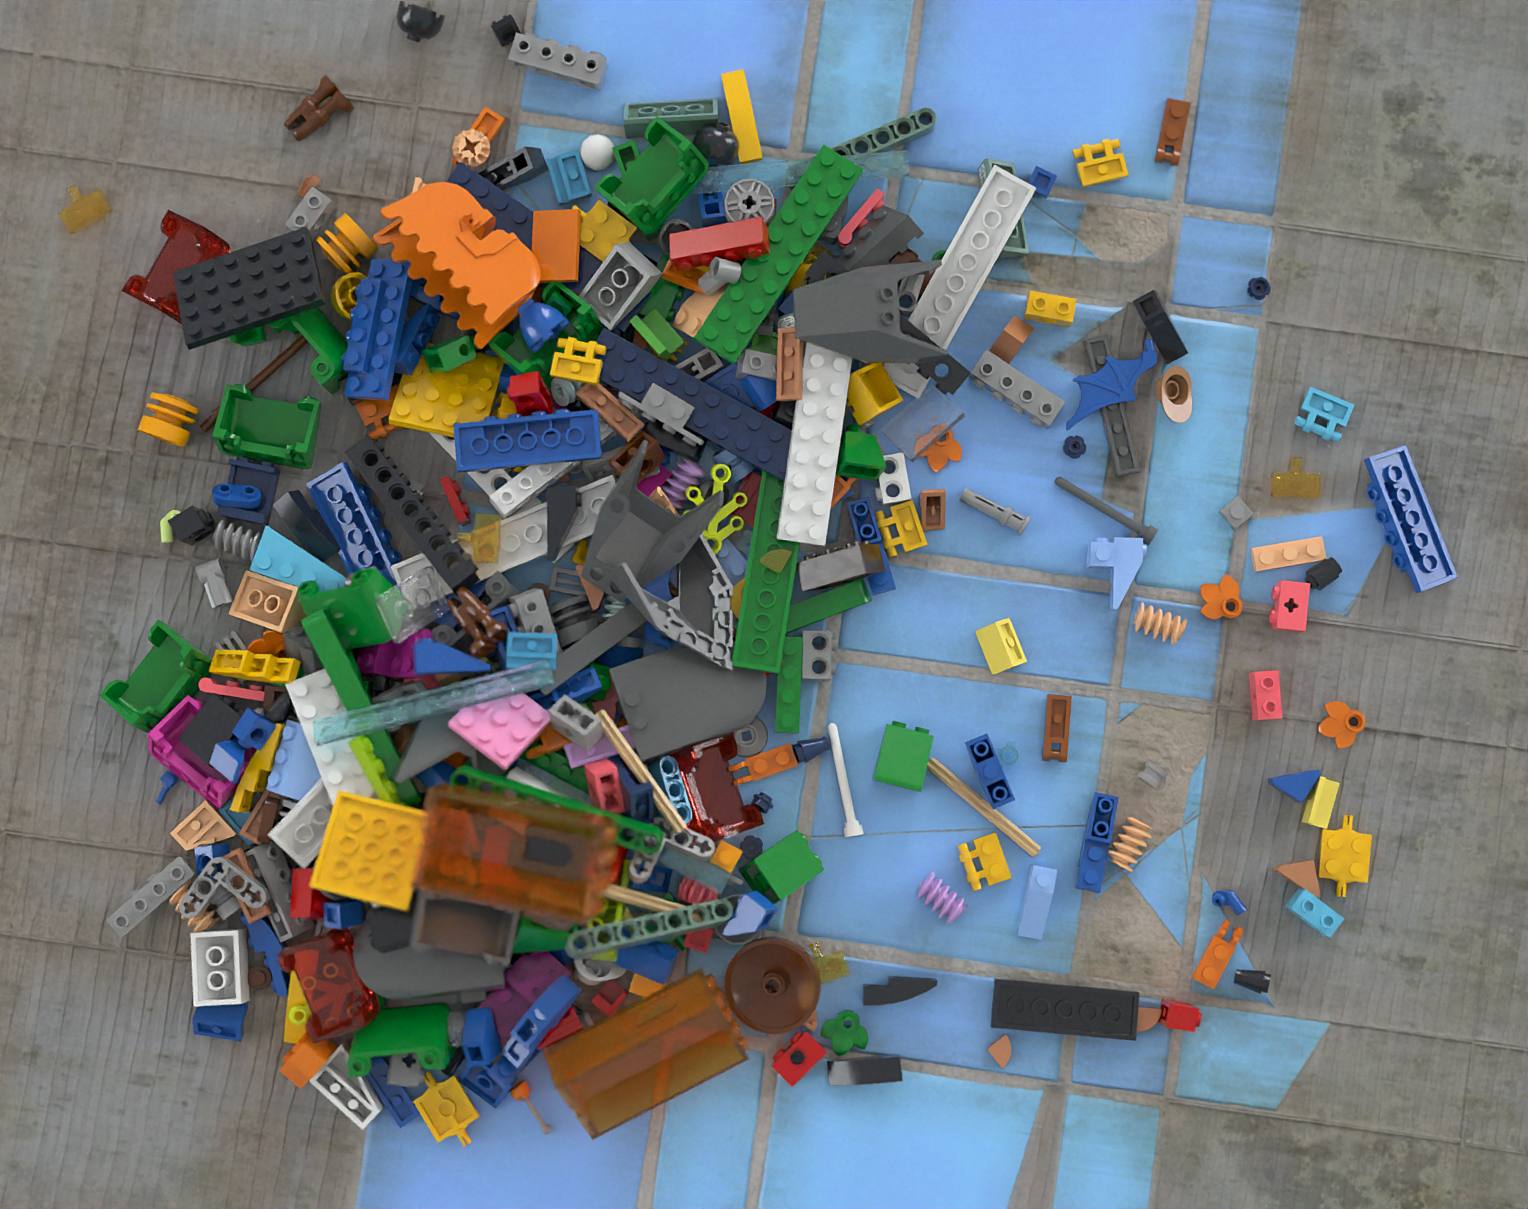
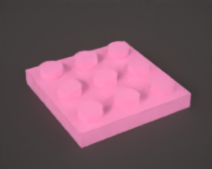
M496 673L449 721L448 727L503 770H506L550 724L549 712Z

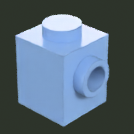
M1094 538V542L1087 544L1086 568H1113L1115 543L1108 542V538Z

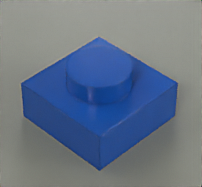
M1036 166L1028 184L1036 187L1035 194L1047 199L1057 175Z

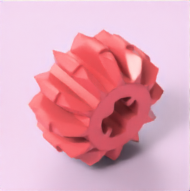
M687 876L680 882L677 897L686 903L696 905L717 900L719 891L710 884Z

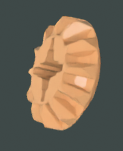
M472 128L462 131L455 137L452 146L454 157L459 163L462 162L468 167L482 164L490 153L488 138L481 131H476ZM467 140H469V142H471L472 144H477V146L474 147L476 154L475 156L473 155V153H471L470 150L465 151V149L467 148Z

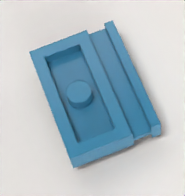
M578 150L546 159L559 205L592 196Z
M508 632L506 668L556 670L557 634Z

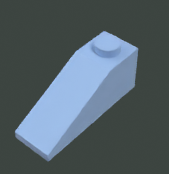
M1114 537L1111 539V543H1115L1114 567L1110 569L1109 610L1114 611L1118 609L1143 562V558H1146L1147 545L1143 544V538Z
M1030 864L1018 936L1042 940L1057 875L1056 869Z

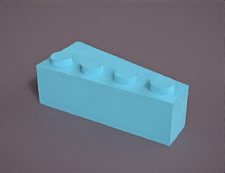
M267 525L250 570L298 588L302 582L314 580L319 584L318 592L343 588L347 577Z

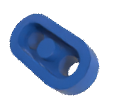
M222 483L213 488L212 500L216 505L222 507L252 509L259 506L261 492L258 488L250 485Z

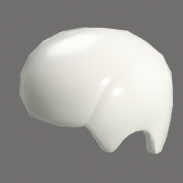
M600 134L591 135L582 143L580 148L581 160L590 169L595 171L605 170L614 161L615 155L612 150L614 145L606 136Z

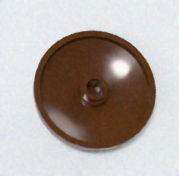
M763 937L743 946L732 958L725 975V994L732 1011L745 1025L762 1033L782 1034L800 1027L813 1014L821 995V978L813 958L801 946L780 937Z

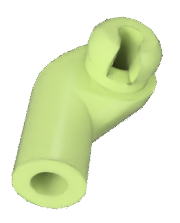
M171 510L161 519V543L174 542L173 529L168 520L181 513L180 511Z

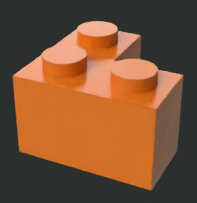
M317 1029L311 1034L306 1032L283 1057L281 1061L285 1064L279 1071L302 1089L337 1049V1046Z

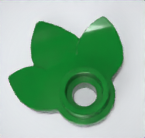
M841 1011L835 1019L827 1020L821 1028L820 1036L832 1039V1049L837 1056L846 1054L851 1050L852 1046L863 1050L867 1046V1030L860 1025L859 1016L854 1011ZM845 1020H850L852 1024L846 1026L843 1022Z

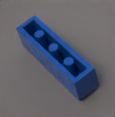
M588 918L583 923L581 930L588 929ZM622 929V937L630 939L631 933L626 929ZM579 941L576 948L584 949L583 943ZM653 941L619 949L617 962L611 963L664 985L673 972L679 950L667 943Z

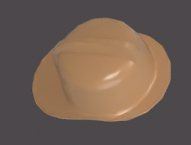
M1180 366L1169 368L1159 378L1155 386V395L1160 403H1162L1165 414L1176 423L1185 422L1192 413L1191 378L1189 373Z

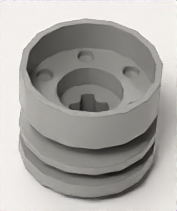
M742 179L734 183L727 191L724 200L727 223L762 217L766 226L770 225L775 216L774 196L770 188L762 181ZM748 201L753 202L751 209L746 208Z

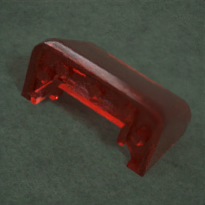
M168 210L160 226L161 232L168 237L147 276L143 277L138 274L131 276L124 285L122 292L182 324L173 271L230 253V245L208 228Z
M733 733L669 755L678 764L692 810V819L686 824V828L708 837L713 842L729 838L764 824L761 812L756 805L743 804L738 787L734 786L733 783L735 781L732 771L729 772L728 767L730 764L728 760L735 758L738 751Z
M348 927L330 929L282 949L277 953L280 967L288 973L295 971L312 1015L308 1018L305 1028L313 1044L363 1028L380 1011L376 993L365 985L355 968L353 959L354 939Z

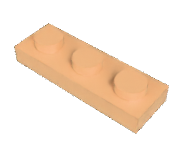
M1322 536L1250 549L1254 572L1317 562L1326 558Z

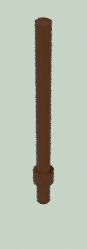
M301 335L245 385L249 388L248 390L252 393L308 343L307 339ZM220 405L200 425L206 433L216 424Z

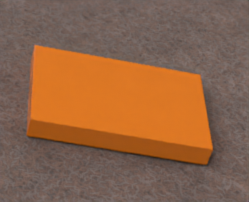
M579 209L533 211L532 253L540 265L541 279L539 283L578 282L581 211Z

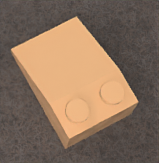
M730 283L724 284L712 295H704L695 291L681 305L672 326L694 338Z
M247 570L244 573L229 611V615L282 634L289 631L292 627H303L301 620L306 618L297 598L298 587Z

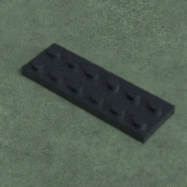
M994 978L990 1027L1136 1041L1140 992Z

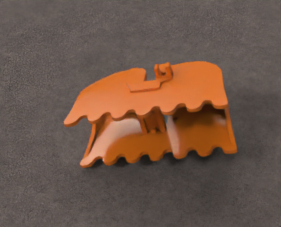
M447 182L431 183L381 209L380 213L385 219H399L374 234L373 240L381 246L387 244L394 246V250L391 253L393 261L397 263L403 261L410 262L411 266L408 269V276L414 280L420 278L427 280V284L424 287L426 295L430 297L436 295L443 296L444 300L441 303V310L446 314L453 312L460 314V318L457 321L459 329L462 331L476 330L477 334L474 337V344L477 348L483 349L495 335L520 315L517 309L533 297L534 291L541 279L540 265L536 257L513 232L508 234L503 230L497 229L493 231L496 218L487 209H483L466 189L457 184Z

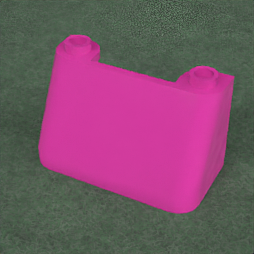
M187 695L148 733V750L158 762L217 808H221L236 791L257 749L254 747L250 749L245 748L244 761L237 783L231 782L218 770L208 766L178 740L204 706L199 699H193Z

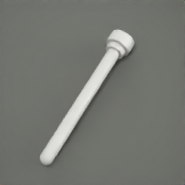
M831 723L828 725V733L847 821L845 828H843L846 838L864 833L862 825H859V820L856 821L837 725Z

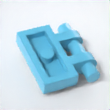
M1309 387L1300 407V410L1308 413L1307 418L1297 416L1294 425L1302 427L1301 430L1307 433L1311 431L1321 435V438L1326 441L1330 439L1338 443L1342 434L1334 431L1335 426L1346 427L1354 404L1316 388ZM1316 417L1328 421L1326 427L1314 423Z

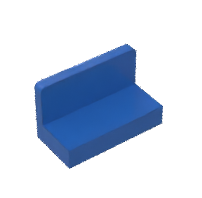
M242 1003L197 1006L192 1018L194 1034L241 1042L244 1035L243 1021L248 1005Z

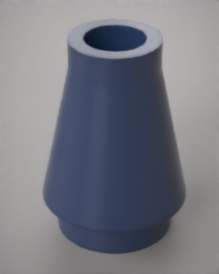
M825 736L797 741V744L792 746L798 763H807L821 753L830 750Z

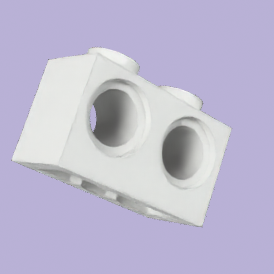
M904 453L884 455L885 463H892L895 471L892 474L883 472L878 477L879 487H875L877 501H881L882 506L910 501L911 493ZM889 486L897 487L899 495L889 497L886 493V488Z

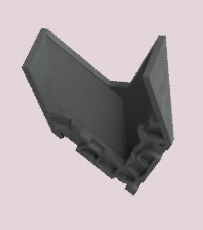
M703 534L700 535L682 561L677 564V597L667 603L640 588L626 563L607 574L656 630L724 669L732 671L730 649L733 648V610H731L733 586Z
M502 669L446 699L441 704L425 711L390 777L401 783L457 751L471 757L472 767L502 776L504 770L448 727L449 721L496 673L503 677ZM481 783L484 790L492 791L493 788L490 783ZM475 798L476 810L472 817L477 822L483 824L491 803Z

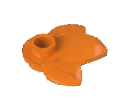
M938 425L931 430L930 435L922 436L918 440L914 449V455L917 457L927 456L931 469L934 472H938L944 468L948 459L959 462L962 449L960 444L953 439L952 430L945 425ZM939 433L945 435L946 439L944 441L937 439Z
M1224 574L1219 585L1202 584L1200 586L1201 596L1207 603L1200 610L1205 617L1218 619L1222 616L1235 618L1240 615L1243 604L1238 597L1239 586L1231 576ZM1228 602L1234 605V609L1232 611H1229L1226 608V604Z
M277 631L264 632L263 639L260 638L253 641L247 648L248 651L254 654H271L277 658H286L284 636Z
M1328 702L1324 706L1329 717H1326L1320 723L1318 732L1326 737H1336L1337 748L1349 747L1354 743L1356 734L1364 729L1366 724L1365 717L1360 711L1350 710L1343 702ZM1352 717L1356 719L1355 726L1349 724V719Z

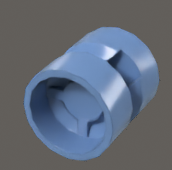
M720 448L712 455V459L716 464L721 463L729 467L731 477L728 481L730 484L739 481L756 467L723 448Z

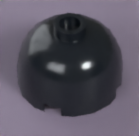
M400 0L396 16L397 23L400 29L408 34V39L420 42L421 38L431 39L440 32L445 15L441 14L437 18V12L415 4H408L405 7L406 2Z
M717 121L716 125L707 124L697 131L692 141L693 145L705 159L708 160L710 156L717 159L716 163L733 165L739 151V141L735 133L729 130L730 126L719 121Z

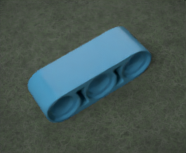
M665 756L651 762L647 767L648 772L685 824H687L692 819V810L676 760L673 757ZM658 809L660 818H664V819H665V817L663 816V814H662V813L660 812V810Z

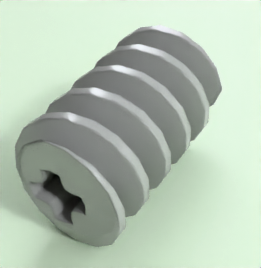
M222 519L214 531L212 546L215 545V548L218 550L224 548L225 552H233L235 556L241 555L246 560L250 558L253 562L260 543L261 533L258 532L253 538L251 529H248L243 534V527L239 526L234 531V523H230L225 528V520Z

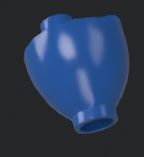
M532 298L517 309L520 314V328L523 338L533 353L541 349L547 340L549 342L553 341L560 335V331L570 324L567 318L557 309L543 303L534 302Z

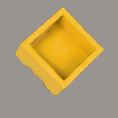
M872 363L855 371L849 377L847 391L849 402L846 404L848 407L852 406L854 408L852 414L859 426L904 401L882 363Z

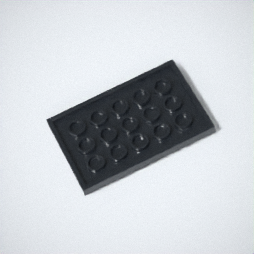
M308 227L173 271L185 345L189 350L326 305L311 232Z

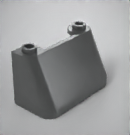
M500 571L494 573L486 582V593L493 600L487 608L489 611L506 605L508 606L510 604L509 597L521 593ZM513 618L516 627H518L515 618ZM479 623V624H480V628H481V629L484 631V633L486 634V629H485V627H484L481 623ZM439 625L433 630L431 637L433 643L440 642L471 656L469 649L474 640L463 629L457 633L448 625Z
M419 882L409 945L414 947L413 951L428 954L429 950L437 948L482 956L487 959V964L501 966L502 962L509 964L521 904L516 899L503 895L429 882Z

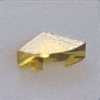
M785 549L772 550L766 553L759 563L781 574L792 552Z

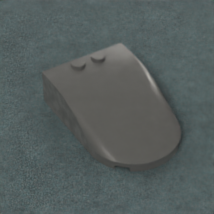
M733 641V648L730 649V661L733 658L735 641ZM686 646L665 650L609 669L640 761L643 764L743 729L758 715L767 692L765 672L732 667L730 672Z
M481 888L474 889V891L481 892ZM365 919L356 934L353 946L355 968L365 985L381 997L406 1001L505 989L502 965L487 964V959L482 956L437 948L429 950L428 954L413 951L414 947L410 946L381 953L371 946L369 934L372 932L367 919Z

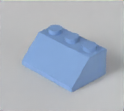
M287 720L266 789L286 797L301 800L322 776L301 723Z

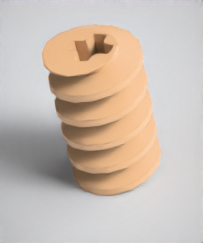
M1143 602L1140 603L1133 621L1135 632H1138L1143 627L1145 636L1150 631H1153V639L1162 634V642H1165L1170 637L1172 646L1180 640L1187 623V619L1180 623V616L1178 615L1171 620L1170 612H1167L1162 617V609H1157L1153 614V606L1151 605L1144 610Z
M1127 817L1126 820L1131 826L1123 825L1121 827L1126 833L1125 835H1117L1121 843H1112L1117 851L1109 850L1107 853L1112 858L1111 862L1132 872L1133 869L1128 864H1137L1138 861L1133 855H1142L1138 846H1147L1143 841V837L1151 839L1152 836L1147 830L1154 829L1135 818Z
M191 880L181 886L169 900L171 906L178 904L175 908L177 913L180 912L179 904L188 892V887L192 883ZM197 897L193 903L187 904L189 912L196 911L194 904L197 900H202L201 898ZM210 903L200 916L190 918L188 921V927L196 926L193 933L205 932L221 919V917L213 919L216 912L215 909L207 911ZM181 916V918H182L183 920L189 919V918H185V917Z

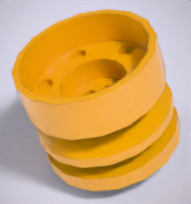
M344 213L334 222L339 233L334 235L329 230H326L325 234L331 241L327 244L320 236L316 241L322 253L335 267L348 274L353 273V270L347 265L350 261L358 269L361 267L356 258L358 254L368 260L379 248Z
M151 392L149 398L159 402V404L156 406L147 403L146 407L155 412L154 417L143 415L137 430L154 438L186 448L191 433L182 428V424H194L195 420L186 417V413L198 415L199 409L176 396Z

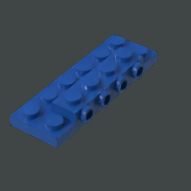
M371 259L368 279L361 278L360 285H357L355 289L357 303L350 313L353 322L351 330L346 333L347 352L341 357L343 370L348 372L344 396L348 398L389 400L413 280L408 276V269L411 266L409 261L397 263L392 259Z
M568 409L556 410L555 414L546 415V412H534L531 414L532 416L522 417L521 414H511L506 419L490 416L485 417L484 421L454 424L457 472L602 459L598 410L570 412Z
M1406 445L1364 459L1372 480L1371 483L1367 484V497L1375 504L1377 509L1375 517L1378 523L1384 527L1386 532L1384 540L1393 550V563L1395 567L1399 568L1401 573L1408 572L1416 593L1458 578Z
M342 462L306 483L319 513L341 548L338 553L348 574L375 567L401 594L391 566L401 562L402 556L398 550L393 549L390 543L392 535L387 528H383L380 522L382 515L377 507H373L369 499L372 497L370 489L362 483L356 482L348 463Z

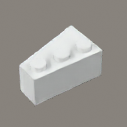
M346 1041L337 1048L309 1082L363 1130L381 1112L384 1106L366 1076L349 1078L347 1061L351 1047Z

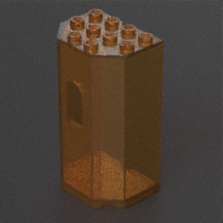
M446 783L428 788L421 825L422 837L417 848L411 888L587 925L598 915H601L607 887L611 886L614 872L611 871L612 862L616 861L618 855V847H615L617 834L615 818ZM528 835L566 843L572 850V860L566 866H557L524 859Z
M703 966L560 1039L543 1050L555 1088L570 1109L574 1110L577 1119L592 1140L749 1060L746 1052L749 1046L744 1036L741 1035V1027L736 1018L732 1019L734 1016L728 1004H725V995L720 987L717 988L718 984L713 974H707Z

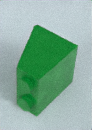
M892 721L891 725L886 724L872 780L921 792L934 736L929 735L928 729L915 727V731L906 729L905 723Z
M796 830L738 870L753 892L758 891L771 903L775 904L825 869L822 867V861L819 856L813 853L808 846L807 838Z

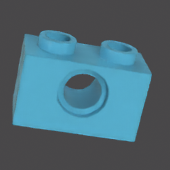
M1298 888L1285 905V908L1324 937L1331 938L1344 920L1338 913L1303 888Z

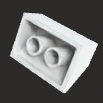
M247 928L190 933L194 1006L242 1004L250 1001Z

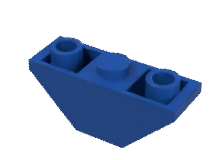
M986 733L965 742L974 771L992 809L1015 801L988 734Z

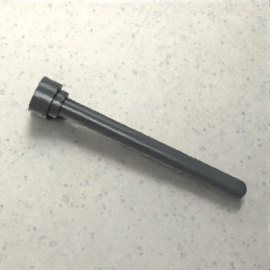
M1062 477L1055 479V484L1137 533V537L1143 538V543L1147 546L1155 537L1158 531L1155 527L1140 525Z

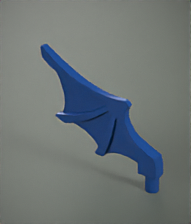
M1153 339L1144 340L1145 351L1141 352L1140 357L1132 360H1117L1113 357H1106V364L1102 369L1090 375H1079L1072 380L1079 385L1081 400L1074 416L1066 422V431L1103 407L1120 402H1134L1137 399L1134 394L1136 380L1145 371L1154 367L1157 362V352L1154 348Z
M674 567L642 589L666 603L676 598L672 597L669 590V579ZM628 598L624 600L625 604L631 603ZM649 621L645 622L644 638L648 642L668 650L671 640L662 637V633L656 630Z

